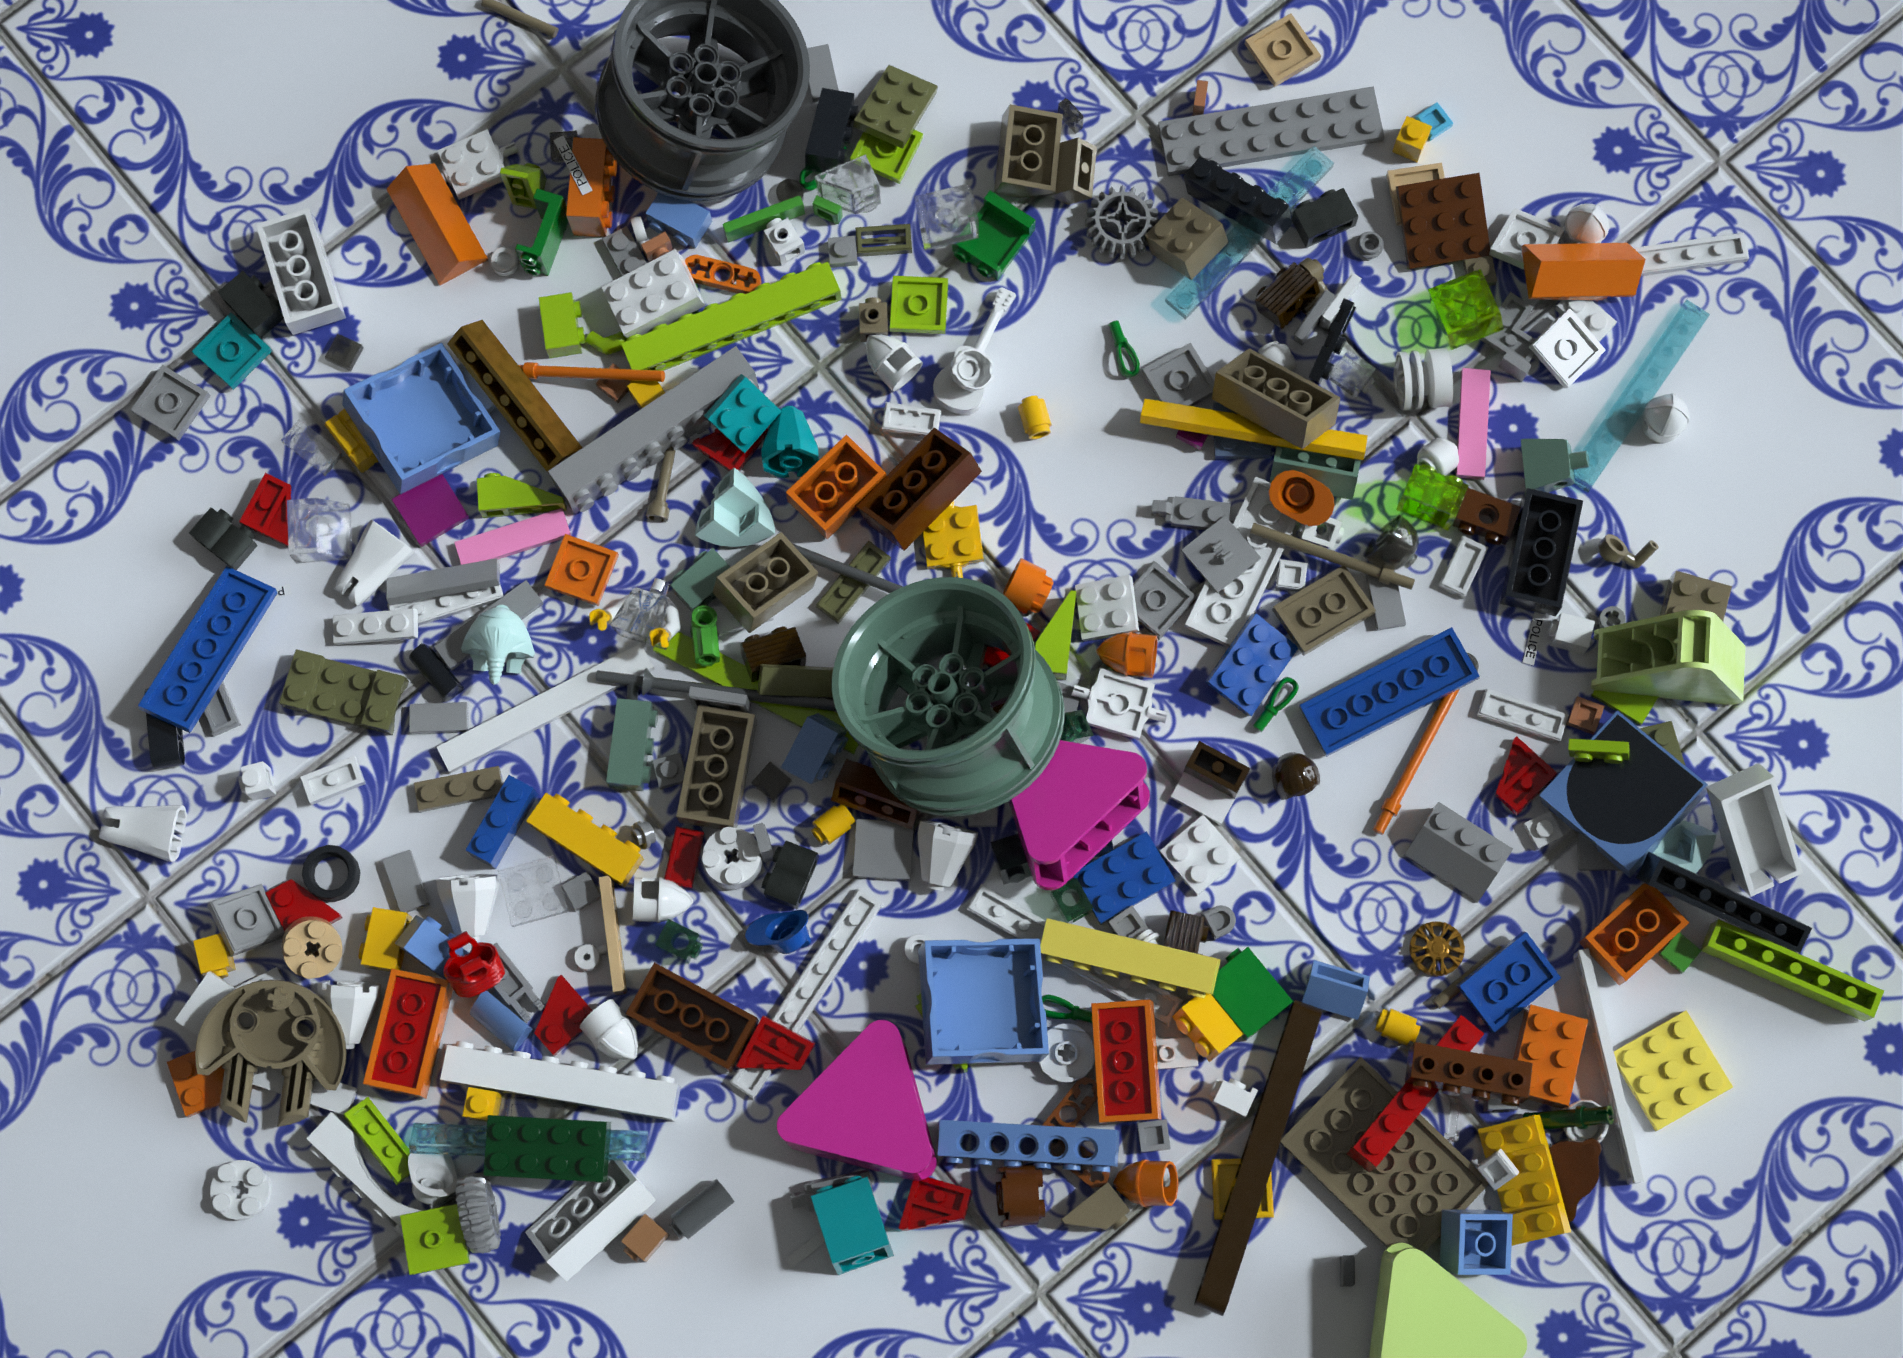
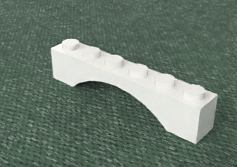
M331 1112L306 1138L312 1144L309 1149L321 1160L326 1157L334 1165L330 1169L342 1180L348 1177L355 1184L352 1190L364 1200L369 1197L376 1204L373 1209L385 1220L390 1217L396 1222L397 1225L394 1229L403 1237L400 1215L420 1212L422 1210L410 1208L397 1202L380 1188L365 1166L359 1147L358 1135L337 1114Z

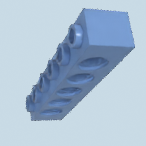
M940 1120L938 1156L945 1157V1163L963 1164V1158L975 1159L974 1164L992 1165V1160H1004V1166H1021L1022 1161L1033 1162L1035 1168L1051 1169V1163L1063 1164V1170L1080 1171L1081 1165H1092V1171L1110 1172V1167H1118L1120 1131L1112 1129ZM968 1135H974L977 1140V1145L972 1151H966L963 1147V1140ZM1002 1136L1006 1140V1148L1003 1152L996 1153L992 1148V1142L996 1137ZM1027 1138H1032L1036 1143L1035 1151L1030 1155H1025L1021 1149L1022 1142ZM1055 1140H1062L1065 1144V1152L1061 1156L1055 1157L1051 1153V1144ZM1087 1141H1091L1095 1146V1153L1090 1158H1084L1080 1154L1081 1145Z

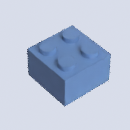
M819 713L808 716L781 768L809 784L822 781L824 777L828 778L835 766V763L832 762L837 752L841 753L848 742V738L845 737L848 730Z
M1442 1209L1440 1266L1449 1273L1457 1275H1510L1513 1214L1498 1210Z

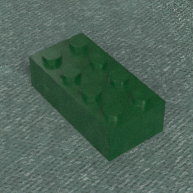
M488 1115L483 1176L607 1182L611 1122Z

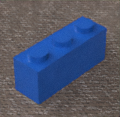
M508 775L468 844L466 851L472 857L496 869L539 795L537 791L528 784Z

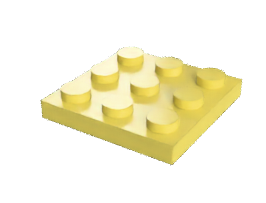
M1687 1010L1614 1051L1618 1070L1655 1131L1662 1129L1733 1088Z

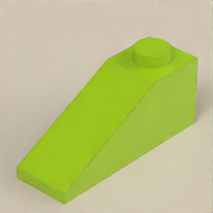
M526 163L525 165L514 164L501 168L500 175L512 205L537 209L533 197L537 188L541 190L545 188L547 179L543 169L531 163Z
M488 473L484 475V478H477L478 509L483 518L546 513L563 508V511H567V505L563 497L513 478L501 476L499 473Z
M1073 590L1069 592L1036 641L1035 650L1048 663L1056 679L1066 680L1076 600V591Z

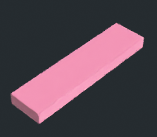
M1462 368L1457 441L1459 463L1456 467L1455 478L1484 480L1491 370Z
M563 508L454 543L460 563L463 565L508 557L561 540L565 534L571 536Z

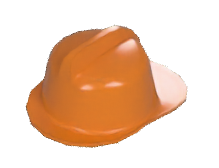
M1288 470L1278 474L1271 482L1269 496L1273 506L1299 523L1308 526H1318L1326 522L1332 515L1335 506L1334 497L1330 489L1318 480L1302 472Z

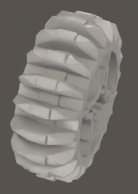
M1122 185L1119 192H1116L1111 186L1109 188V195L1101 191L1099 193V200L1093 199L1091 201L1093 208H1088L1086 215L1089 217L1085 219V226L1088 227L1086 235L1093 237L1091 240L1092 246L1100 245L1099 252L1101 254L1109 250L1110 258H1113L1115 253H1119L1120 259L1123 260L1125 253H1129L1132 259L1136 256V250L1142 254L1145 253V245L1148 246L1145 235L1159 219L1155 218L1158 216L1157 208H1152V199L1144 201L1146 195L1144 192L1137 196L1135 195L1136 189L1134 187L1130 189V192H1125V187ZM1118 206L1116 212L1102 216L1110 208ZM1127 207L1133 208L1139 214L1131 213ZM1121 214H1123V220L1125 223L1123 232L1121 231V225L1119 221L1121 218ZM1103 229H1105L1106 232L1114 233L1117 236V239L1110 237L1108 234L1104 232ZM1138 229H1143L1134 238L1126 240L1127 235L1131 232H1138Z
M473 1172L459 1177L455 1190L457 1210L467 1247L474 1254H483L498 1249L501 1241L500 1224L490 1180L487 1176H483L482 1172Z

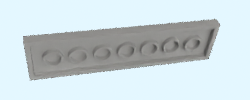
M1374 86L1158 122L1168 176L1186 174L1200 156L1208 161L1214 160L1221 167H1228L1380 142L1385 137Z

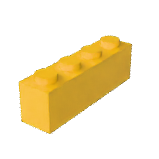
M545 793L526 820L527 823L625 888L644 860L642 855L639 854L641 848L629 840L623 843L616 839L617 833L604 824L601 828L592 823L594 818L582 809L575 812L568 807L570 802L556 793L552 797Z

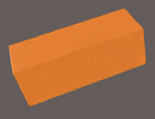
M436 164L406 166L386 190L439 285L488 261L484 250Z
M1628 243L1524 244L1521 246L1528 298L1537 300L1602 301L1607 297H1633L1636 295L1646 260Z

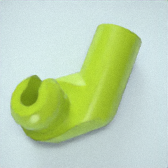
M591 331L586 338V343L603 354L610 355L623 350L621 343L626 342L627 338L623 335V332H618L604 338L598 333Z

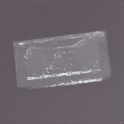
M300 419L281 439L283 444L324 476L343 457L341 451Z

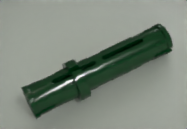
M1578 1105L1575 1109L1525 1112L1523 1114V1118L1540 1115L1544 1129L1568 1127L1587 1129L1591 1125H1612L1614 1121L1613 1118L1608 1117L1614 1116L1610 1105L1590 1108Z

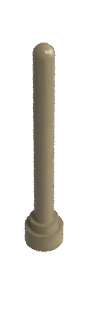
M673 447L668 448L664 452L665 456L662 460L655 500H652L651 504L647 507L646 518L648 520L654 521V516L662 517L661 522L668 521L670 509L668 508V503H666L676 452Z

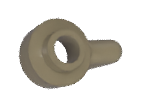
M1305 258L1298 265L1317 279L1320 293L1316 295L1315 299H1312L1311 303L1304 307L1302 312L1305 315L1309 313L1324 290L1326 291L1327 289L1329 291L1323 282V266L1318 260Z
M1607 534L1598 544L1599 553L1604 560L1614 563L1623 561L1635 569L1639 568L1659 548L1656 542L1650 540L1636 555H1633L1628 551L1623 541L1612 534Z

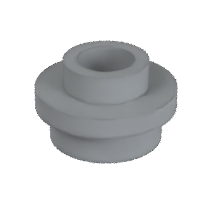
M1364 232L1356 241L1358 254L1366 259L1378 257L1384 248L1382 237L1375 232ZM1372 243L1374 245V249H1367L1365 247V244Z
M638 821L633 824L631 837L634 844L644 850L650 848L651 844L656 841L655 833L650 823Z

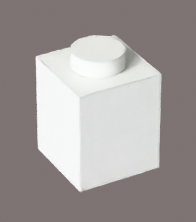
M1561 612L1556 620L1552 619L1548 631V636L1552 637L1550 646L1584 654L1589 648L1595 621Z

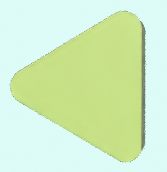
M1685 610L1594 630V639L1598 640L1597 677L1591 681V688L1593 690L1659 696L1658 698L1734 705L1743 702L1745 645L1713 612Z
M1393 1243L1385 1249L1381 1259L1369 1358H1523L1527 1350V1339L1522 1330L1424 1252L1407 1243Z

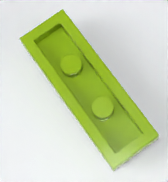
M369 1097L344 1113V1119L395 1184L398 1185L410 1176L408 1156L411 1151Z

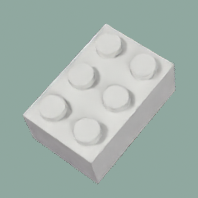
M676 249L601 287L626 338L635 334L644 335L651 332L657 325H669L677 321L679 317L693 313L706 306L683 257Z

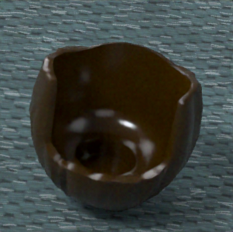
M1295 752L1286 753L1278 758L1272 770L1273 787L1281 800L1305 795L1320 784L1318 768L1309 757Z

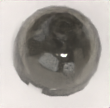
M1397 515L1379 530L1382 534L1376 541L1372 538L1363 553V556L1371 564L1382 569L1387 568L1394 571L1402 566L1405 568L1410 567L1418 557L1415 552L1419 546V536L1416 529L1406 518Z

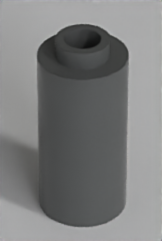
M715 1179L670 1216L673 1222L669 1226L679 1238L685 1236L689 1239L735 1201L719 1180Z

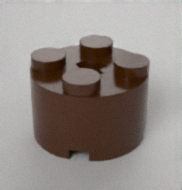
M1034 1165L997 1167L996 1174H1002L1001 1182H996L998 1216L1004 1215L1005 1220L1000 1222V1226L1038 1225L1039 1219L1045 1217L1044 1199L1039 1200L1038 1190L1039 1187H1043L1042 1170H1035Z

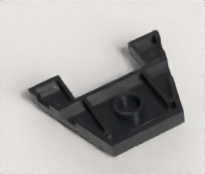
M1343 299L1326 341L1310 372L1309 379L1320 384L1323 379L1328 381L1335 366L1331 361L1335 353L1340 355L1346 342V338L1343 336L1357 309L1354 306V302Z

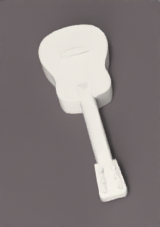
M1003 287L999 288L993 302L991 314L975 346H960L955 351L954 357L959 351L969 348L978 349L984 353L1003 312L1008 310L1016 298L1014 292ZM950 363L939 372L934 380V398L941 407L959 415L974 414L982 406L985 388L976 391L961 389L952 379Z

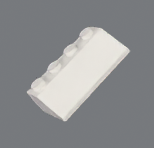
M613 1152L609 1156L607 1182L581 1181L525 1233L546 1262L567 1282L618 1234L622 1233L640 1214L644 1213L656 1199L620 1157Z

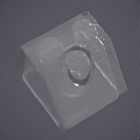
M866 154L815 176L817 195L841 205L842 210L853 214L860 212L868 213L881 204L879 182Z
M968 184L914 196L925 251L979 238V218L974 192Z
M319 498L287 500L289 555L296 564L350 559L352 556L349 503Z

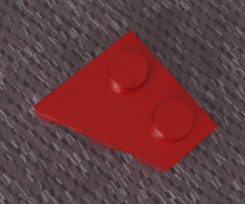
M715 429L714 433L702 439H695L692 445L726 470L731 471L733 468H736L740 472L766 438L768 429L761 434L746 453L736 447L718 429Z
M292 879L265 892L284 931L291 923L302 917H318L327 920L331 924L342 919L340 913Z
M562 975L556 980L534 1032L554 1056L583 1032L579 1027L583 1020L593 1011Z

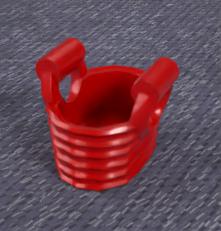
M467 931L447 941L450 958L447 960L443 972L446 980L459 997H474L500 983L505 974V969L500 955H498V951L493 944L477 943L475 938L471 937ZM469 943L472 946L471 951L464 956H459L455 953V950Z

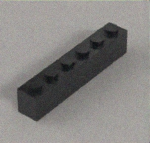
M1649 851L1636 876L1640 881L1798 954H1800L1812 930L1811 927Z

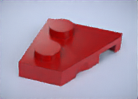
M265 473L239 523L289 548L291 545V485Z
M1516 736L1513 739L1495 796L1517 816L1557 777V772Z
M762 1016L737 1067L801 1070L816 1043L776 1021Z
M930 1177L921 1181L913 1180L899 1229L909 1231L965 1220L973 1191Z

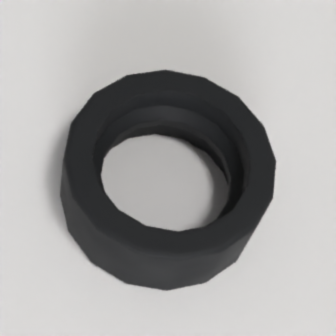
M325 845L315 849L306 858L302 869L304 885L310 893L323 901L329 902L340 901L350 896L358 886L361 874L359 864L353 855L342 847L335 845ZM328 857L340 858L345 862L348 869L347 880L341 887L334 890L321 888L314 876L318 863Z

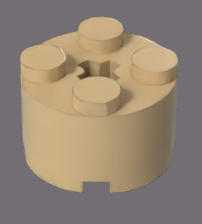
M302 917L291 923L285 930L281 944L282 954L287 966L295 974L307 979L320 978L329 974L338 965L342 957V941L335 927L327 920L318 917ZM307 942L319 943L316 946L317 951L315 953L311 951L305 952L307 950Z

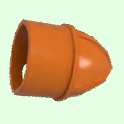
M1132 631L1116 634L1104 640L1096 649V653L1104 664L1124 676L1153 678L1158 639L1155 635L1137 634Z
M1143 1159L1139 1162L1131 1163L1119 1171L1113 1185L1125 1198L1142 1207L1172 1206L1176 1201L1178 1193V1174L1174 1163L1171 1161H1149ZM1167 1167L1170 1174V1185L1163 1187V1177Z

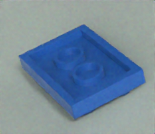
M1252 613L1205 683L1245 715L1252 716L1294 656L1298 647L1257 613Z
M1147 831L1084 866L1073 876L1074 881L1100 925L1116 917L1130 906L1137 905L1176 882Z
M1523 931L1456 986L1489 1030L1496 1032L1560 980L1561 977L1529 934Z

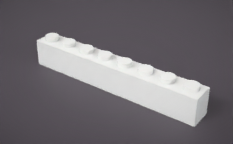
M456 1041V1046L447 1045L440 1077V1080L445 1083L675 1121L681 1086L674 1083L675 1078L657 1075V1080L645 1078L646 1073L631 1070L628 1071V1075L617 1074V1068L600 1066L599 1070L588 1069V1063L571 1061L570 1065L559 1064V1058L542 1056V1061L530 1059L531 1054L514 1051L513 1056L502 1054V1049L485 1046L484 1051L473 1049L474 1044Z

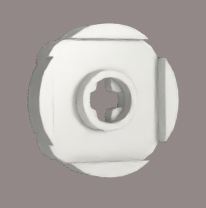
M1059 1024L1048 1030L1049 1054L1041 1062H1038L1042 1072L1059 1083H1074L1084 1078L1095 1062L1094 1043L1084 1029L1074 1024ZM1065 1045L1070 1046L1071 1052H1075V1057H1070L1068 1062L1062 1061V1056L1058 1055V1050H1063Z
M236 1160L222 1165L215 1174L210 1187L213 1207L223 1216L234 1220H248L254 1217V1215L258 1214L268 1205L272 1193L271 1181L265 1171L258 1164L246 1160ZM239 1182H244V1187L248 1188V1193L242 1194L241 1199H238L237 1193L234 1192V1187L238 1186Z

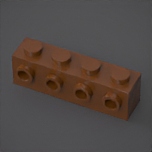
M1414 1042L1408 1050L1405 1083L1413 1084V1088L1428 1091L1432 1087L1442 1089V1093L1446 1095L1459 1096L1460 1093L1471 1094L1472 1099L1479 1101H1489L1490 1098L1501 1100L1503 1105L1519 1106V1103L1522 1104L1529 1098L1533 1063Z

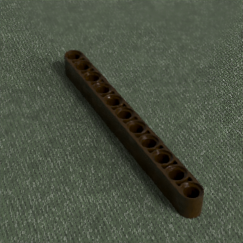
M1295 999L1289 1010L1241 1157V1164H1239L1235 1178L1237 1180L1230 1191L1223 1212L1225 1215L1222 1216L1194 1302V1306L1221 1316L1224 1315L1322 1015V1009Z

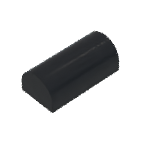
M421 643L409 655L410 661L444 702L453 699L464 690L463 685L430 646Z

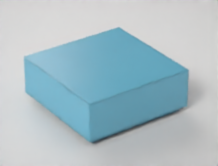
M1438 102L1414 118L1432 126L1428 137L1429 141L1453 126L1452 120Z

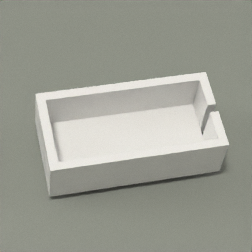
M1757 763L1706 787L1735 882L1750 897L1774 887L1773 881L1760 870L1762 868L1779 884L1803 873L1775 777L1761 764Z

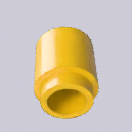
M1029 396L1022 399V404L1018 406V411L1024 432L1029 435V439H1039L1049 435L1052 424L1045 400L1038 399V396Z
M844 805L832 806L812 822L814 828L811 829V832L819 843L822 844L825 841L830 845L851 829L850 825L855 822V819Z
M1390 1008L1389 1011L1386 1009L1381 1010L1374 1030L1380 1032L1382 1037L1407 1046L1409 1041H1416L1421 1026L1416 1025L1417 1018Z

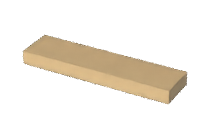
M609 876L599 877L612 989L615 995H623L627 992L614 881Z

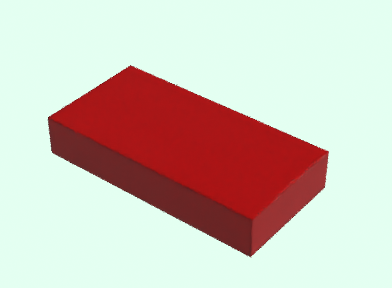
M676 826L664 879L673 881L680 887L693 889L705 835L703 831Z

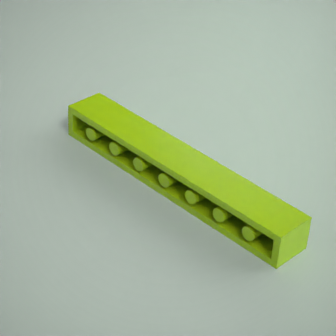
M817 262L809 265L805 271L800 273H788L775 283H763L747 294H735L730 297L729 301L722 304H710L697 314H685L669 325H657L651 332L644 335H632L621 345L631 369L665 371L842 300L841 290L829 263L821 264Z

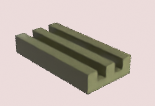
M910 224L855 227L857 257L912 253ZM895 233H905V234H906V236H898V237H888V236H887V237L868 238V239H862V237H861V236H865V235H880V234H895ZM901 243H906V244H904V245H889V246L862 247V246H871V245H886V244H901Z

